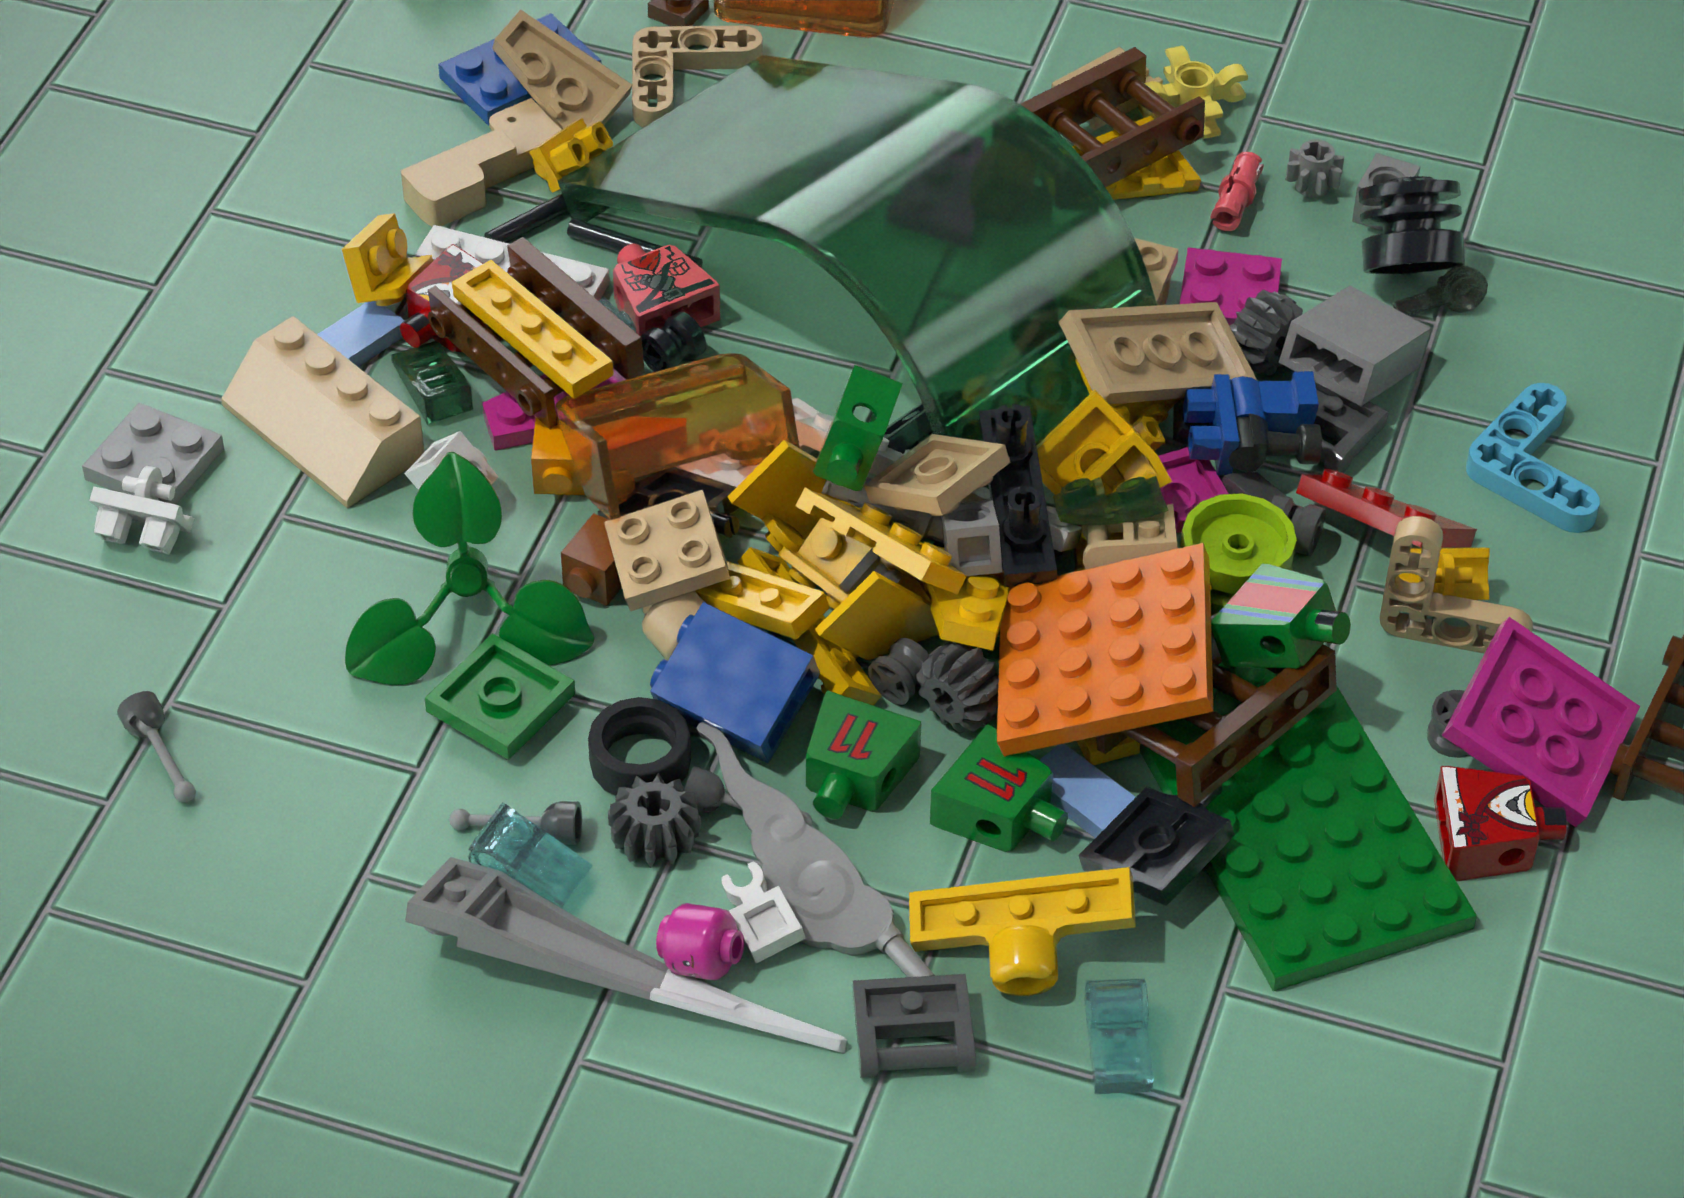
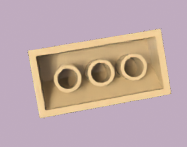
M294 316L253 341L221 398L224 408L346 508H350L408 470L424 453L421 417Z

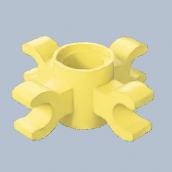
M1183 45L1165 49V54L1171 66L1164 67L1163 71L1170 83L1161 85L1159 82L1151 81L1144 84L1175 108L1200 96L1205 100L1203 139L1221 136V130L1215 119L1222 118L1223 111L1216 100L1224 99L1227 102H1238L1246 98L1245 91L1240 83H1237L1248 80V75L1241 64H1231L1215 74L1209 65L1203 62L1190 61L1189 54ZM1138 104V109L1143 118L1150 115L1154 119L1157 118L1144 106Z

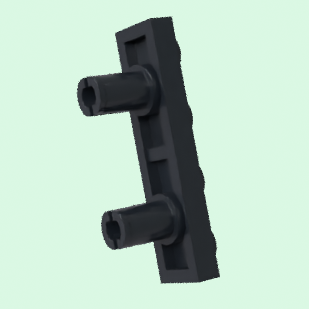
M1012 404V408H1007V405H1003L998 409L979 411L981 441L1004 444L1011 462L993 476V480L988 484L990 498L993 500L999 524L1004 587H1013L1022 583L1042 584L1056 580L1057 566L1030 406L1023 407L1018 404Z

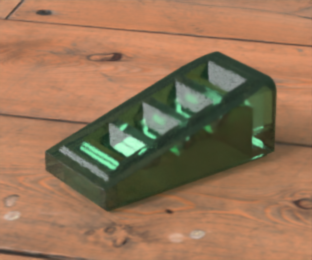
M437 341L391 355V361L427 425L473 410L471 387L468 381Z

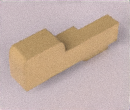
M532 98L499 111L489 119L491 132L402 169L404 201L426 224L432 227L433 225H446L486 207L485 189L535 168L533 158L529 152L562 129Z

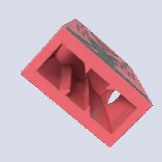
M629 244L619 252L617 256L618 264L613 269L614 299L625 324L639 336L651 328L661 329L664 327V322L677 312L689 314L700 327L720 320V285L676 246L666 245L646 253L639 244Z

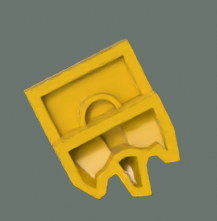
M1096 389L1037 445L1043 484L1081 524L1082 518L1090 510L1151 506L1144 495V487L1152 484L1161 488L1172 482L1155 451Z

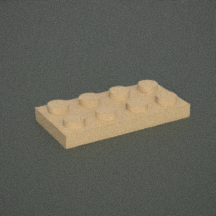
M1217 302L1069 310L1059 321L1092 391L1096 389L1110 404L1183 399L1187 389H1211L1214 374H1227L1230 379L1245 376L1257 380Z

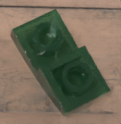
M1156 476L1148 479L1144 477L1129 479L1120 484L1116 492L1111 494L1107 493L1101 477L1091 481L1088 478H1081L1066 484L1061 489V493L1053 495L1060 522L1077 525L1119 524L1169 511Z

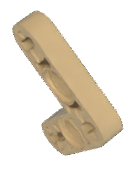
M743 25L658 26L639 30L634 34L632 48V111L634 121L639 126L647 129L662 128L672 121L674 116V70L745 69L758 65L763 57L762 34L753 27ZM693 45H704L708 47L705 50L698 51L688 49V47ZM652 74L663 76L659 80L643 79L644 76ZM649 99H657V107H649Z
M1419 516L1408 517L1398 523L1395 530L1379 617L1380 625L1386 632L1400 638L1485 654L1498 627L1508 617H1511L1531 632L1533 631V621L1523 610L1451 595L1443 596L1440 593L1433 592L1443 541L1442 529L1433 520ZM1412 541L1423 543L1421 554L1410 552ZM1413 573L1419 575L1424 581L1410 583L1402 580L1398 575ZM1427 615L1433 616V620L1427 619ZM1459 618L1466 621L1469 625L1455 627L1448 625L1444 622V619ZM1480 625L1486 626V629H1480L1479 627Z

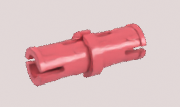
M1252 152L1239 153L1235 158L1230 174L1222 179L1218 189L1219 200L1210 216L1211 219H1215L1212 223L1218 229L1223 231L1235 230L1240 224L1245 208L1253 203L1256 195L1255 184L1264 168V164H1260L1262 159L1257 154Z

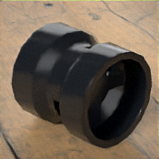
M677 312L669 317L661 329L651 328L641 335L644 361L655 374L661 377H667L678 370L683 360L692 361L706 351V339L701 327L696 320L685 312Z

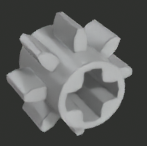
M1306 141L1301 145L1300 150H1290L1286 181L1295 182L1296 190L1306 197L1317 198L1324 196L1328 193L1330 187L1335 189L1340 187L1344 156H1334L1335 150L1333 146L1326 141Z

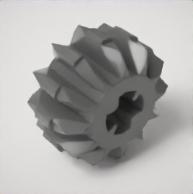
M1263 289L1257 294L1256 298L1249 297L1246 300L1245 307L1241 311L1236 312L1237 318L1230 325L1251 369L1258 374L1265 373L1271 376L1278 367H1286L1279 363L1291 321L1302 315L1303 309L1296 305V301L1285 294L1280 295L1275 291L1271 293Z
M949 641L943 647L939 646L928 655V659L921 664L922 668L916 674V677L922 686L919 690L920 696L927 699L930 704L929 711H935L940 716L942 724L951 723L956 731L962 733L967 729L974 732L980 726H986L996 717L995 714L998 712L999 674L993 668L995 662H989L984 657L981 648L972 649L969 645Z
M658 773L653 782L646 783L636 776L632 789L618 788L615 802L610 804V809L608 810V824L611 826V840L615 845V849H625V855H627L629 862L645 857L646 862L651 868L656 859L664 858L673 865L677 858V852L691 853L694 838L699 837V831H701V815L698 814V801L695 798L694 792L684 791V786H682L680 779L665 784Z

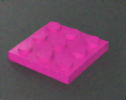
M1508 617L1498 627L1442 736L1494 772L1525 776L1530 780L1532 795L1535 800L1545 807H1564L1566 821L1577 827L1587 818L1609 773L1617 749L1623 743L1640 706L1514 619Z

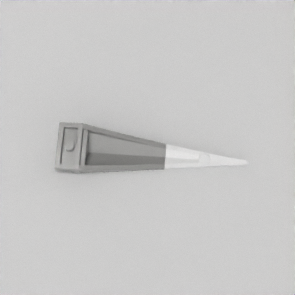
M450 857L407 903L405 922L422 926L426 931L434 935L457 936L456 947L845 1053L847 1043L845 1037L762 1007L694 977L673 974L664 963L585 923L502 871Z

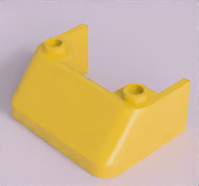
M783 440L727 497L732 504L764 522L769 530L765 537L779 553L783 547L797 553L820 520V517L810 515L795 505L804 488L825 495L822 493L826 480L813 473L817 458L786 440ZM825 495V496H827V497H830V498H832V499H835V500H837V501H840V502H842V503H845V504H847V505H850V506H852V507H855V508L861 510V508L856 507V506H854L853 504H850V503L845 502V501H843V500L837 499V498L832 497V496H830V495ZM890 520L889 525L892 526L894 522ZM873 571L815 628L820 637L836 644L844 653L846 652L854 657L855 660L861 657L868 661L889 654L891 645L900 638L912 639L918 643L939 635L930 609L932 601L930 592L924 591L921 580L906 571L902 573L904 576L898 583Z

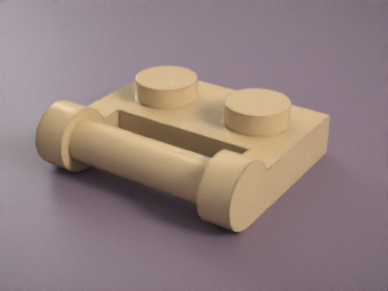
M1173 504L1094 509L1087 512L1082 518V533L1087 539L1088 544L1083 552L1085 569L1177 548ZM1123 532V540H1108L1112 533Z

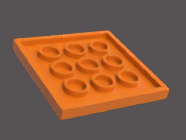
M1204 543L1059 575L1056 580L1042 584L1022 583L1010 587L1000 626L997 744L1003 756L1213 712L1210 563Z

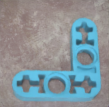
M1549 383L1531 384L1473 441L1468 452L1466 472L1476 483L1562 530L1574 533L1588 531L1594 526L1600 506V497L1597 492L1588 485L1532 456L1563 421L1567 403L1566 395L1557 386ZM1534 408L1540 409L1537 412V417L1533 416ZM1519 429L1527 433L1529 437L1514 439L1506 435L1504 431ZM1534 479L1540 481L1545 487L1540 490H1530L1521 485L1520 481Z

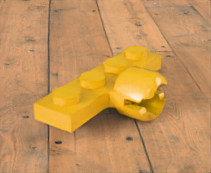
M1129 867L909 892L910 943L914 951L920 952L974 945L989 946L990 977L992 982L1000 992L1013 996L1038 995L1050 990L1058 980L1057 945L1061 938L1073 934L1136 928L1133 875Z

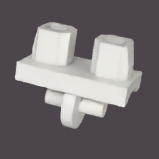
M146 466L138 478L124 477L122 489L133 492L135 495L93 487L89 501L98 508L94 533L103 540L125 544L132 520L145 523L139 544L151 551L169 555L178 538L179 531L191 532L194 522L192 516L183 515L180 505L158 501L159 498L171 501L175 495L174 486L162 484L160 468Z

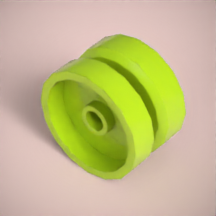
M1243 493L1220 494L1200 502L1188 513L1182 529L1180 548L1204 543L1210 563L1212 616L1215 613H1219L1262 563L1292 571L1291 565L1295 555L1297 539L1294 525L1283 510L1264 498Z

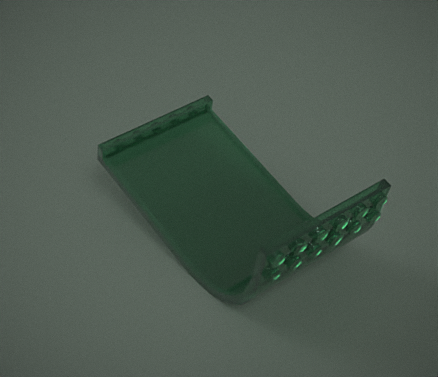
M761 55L593 158L583 167L558 180L571 219L575 218L588 222L607 209L614 207L767 238L786 245L812 260L836 279L860 303L887 337L906 368L922 401L932 432L936 435L981 441L979 411L998 409L1003 405H1007V408H1012V404H1018L1023 407L1030 406L1037 446L1089 395L1075 362L1076 357L1059 324L1064 315L1069 310L1157 305L1147 269L1133 234L1118 206L1090 166L1059 133L1037 115L1000 93L972 84Z

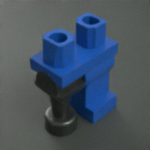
M1313 371L1293 372L1291 381H1257L1245 376L1230 379L1227 374H1214L1211 389H1187L1183 402L1184 422L1209 423V426H1190L1188 435L1189 458L1193 460H1215L1217 475L1230 474L1233 472V468L1247 470V473L1254 472L1264 463L1266 457L1295 455L1296 460L1300 464L1318 465L1322 453V433L1320 425L1314 424L1319 402Z

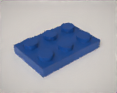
M552 13L536 19L601 63V59ZM495 39L438 64L439 78L488 126L489 119L493 114L530 98L533 99L492 49Z

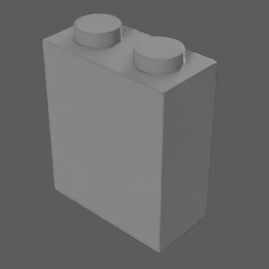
M1348 286L1291 321L1279 363L1295 372L1313 371L1316 383L1359 406H1363L1419 368L1431 327L1352 286Z

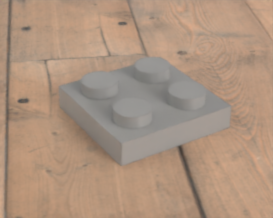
M138 403L82 465L84 478L109 490L135 495L133 492L122 489L124 477L138 478L146 466L160 468L162 484L174 486L175 495L171 501L160 498L158 501L177 504L224 450L223 437L221 434Z

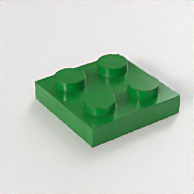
M492 633L425 697L426 712L509 760L575 695V680Z

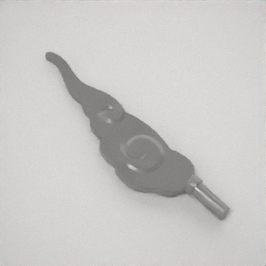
M705 722L699 723L697 726L698 733L714 746L719 758L727 792L743 811L746 826L752 832L751 844L753 853L762 865V871L767 882V891L777 886L780 887L803 929L806 939L800 942L817 948H833L848 955H862L874 949H879L883 954H887L907 977L935 976L904 941V935L894 924V913L889 901L874 888L864 885L855 866L842 849L823 833L806 824L801 810L787 795L748 775L740 765L729 741L720 730Z

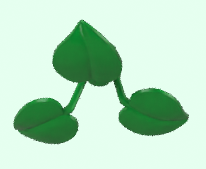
M448 452L437 468L420 486L414 499L412 513L416 529L426 541L438 547H450L456 543L458 544V549L449 556L447 561L446 582L441 585L439 592L417 619L409 603L400 598L384 599L367 608L358 618L349 635L345 652L346 670L352 676L387 685H404L421 678L432 666L436 652L435 639L423 626L431 620L446 597L452 592L462 597H471L477 595L482 590L486 591L500 610L509 615L499 629V637L547 665L560 664L578 657L593 645L594 634L587 622L580 601L570 589L561 583L544 579L530 582L519 589L515 596L514 606H512L495 587V582L487 578L488 562L486 557L478 549L469 547L467 542L486 544L496 537L502 520L500 500L491 483L475 465L455 452Z

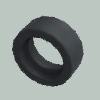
M636 697L620 700L603 709L591 724L588 736L589 763L593 778L605 791L616 796L619 787L632 789L636 776L648 783L653 782L659 773L664 783L668 784L677 779H680L682 782L688 775L691 762V736L686 719L675 707L658 699ZM635 734L655 735L667 741L672 747L667 755L654 762L644 764L625 763L612 757L608 752V749L614 742L625 736Z

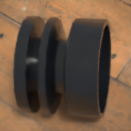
M1427 176L1390 179L1381 184L1359 190V203L1369 206H1381L1380 209L1360 214V222L1372 226H1383V233L1362 240L1364 272L1367 274H1411L1447 270L1465 265L1463 233L1456 230L1441 229V222L1460 216L1462 214V207L1454 204H1439L1440 201L1459 197L1461 195L1460 183L1453 180H1437Z

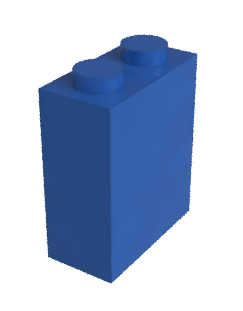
M702 602L695 616L689 615L682 623L677 635L678 645L669 660L663 659L656 667L650 682L652 688L650 693L653 699H658L675 707L688 724L696 728L701 722L710 724L723 733L730 745L769 764L820 675L813 655Z

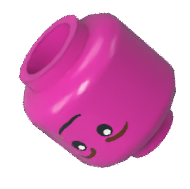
M684 903L675 908L671 915H666L660 922L656 937V948L658 955L664 959V963L671 973L707 980H719L728 973L732 964H737L740 961L744 950V936L741 931H738L736 920L728 910Z

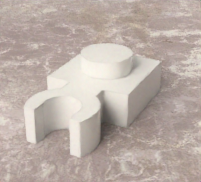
M753 861L748 864L753 878L749 885L745 887L735 886L728 874L722 877V885L728 900L737 906L729 910V912L736 920L738 931L743 933L744 943L755 963H758L806 938L780 887L777 886L767 891V882L763 871Z

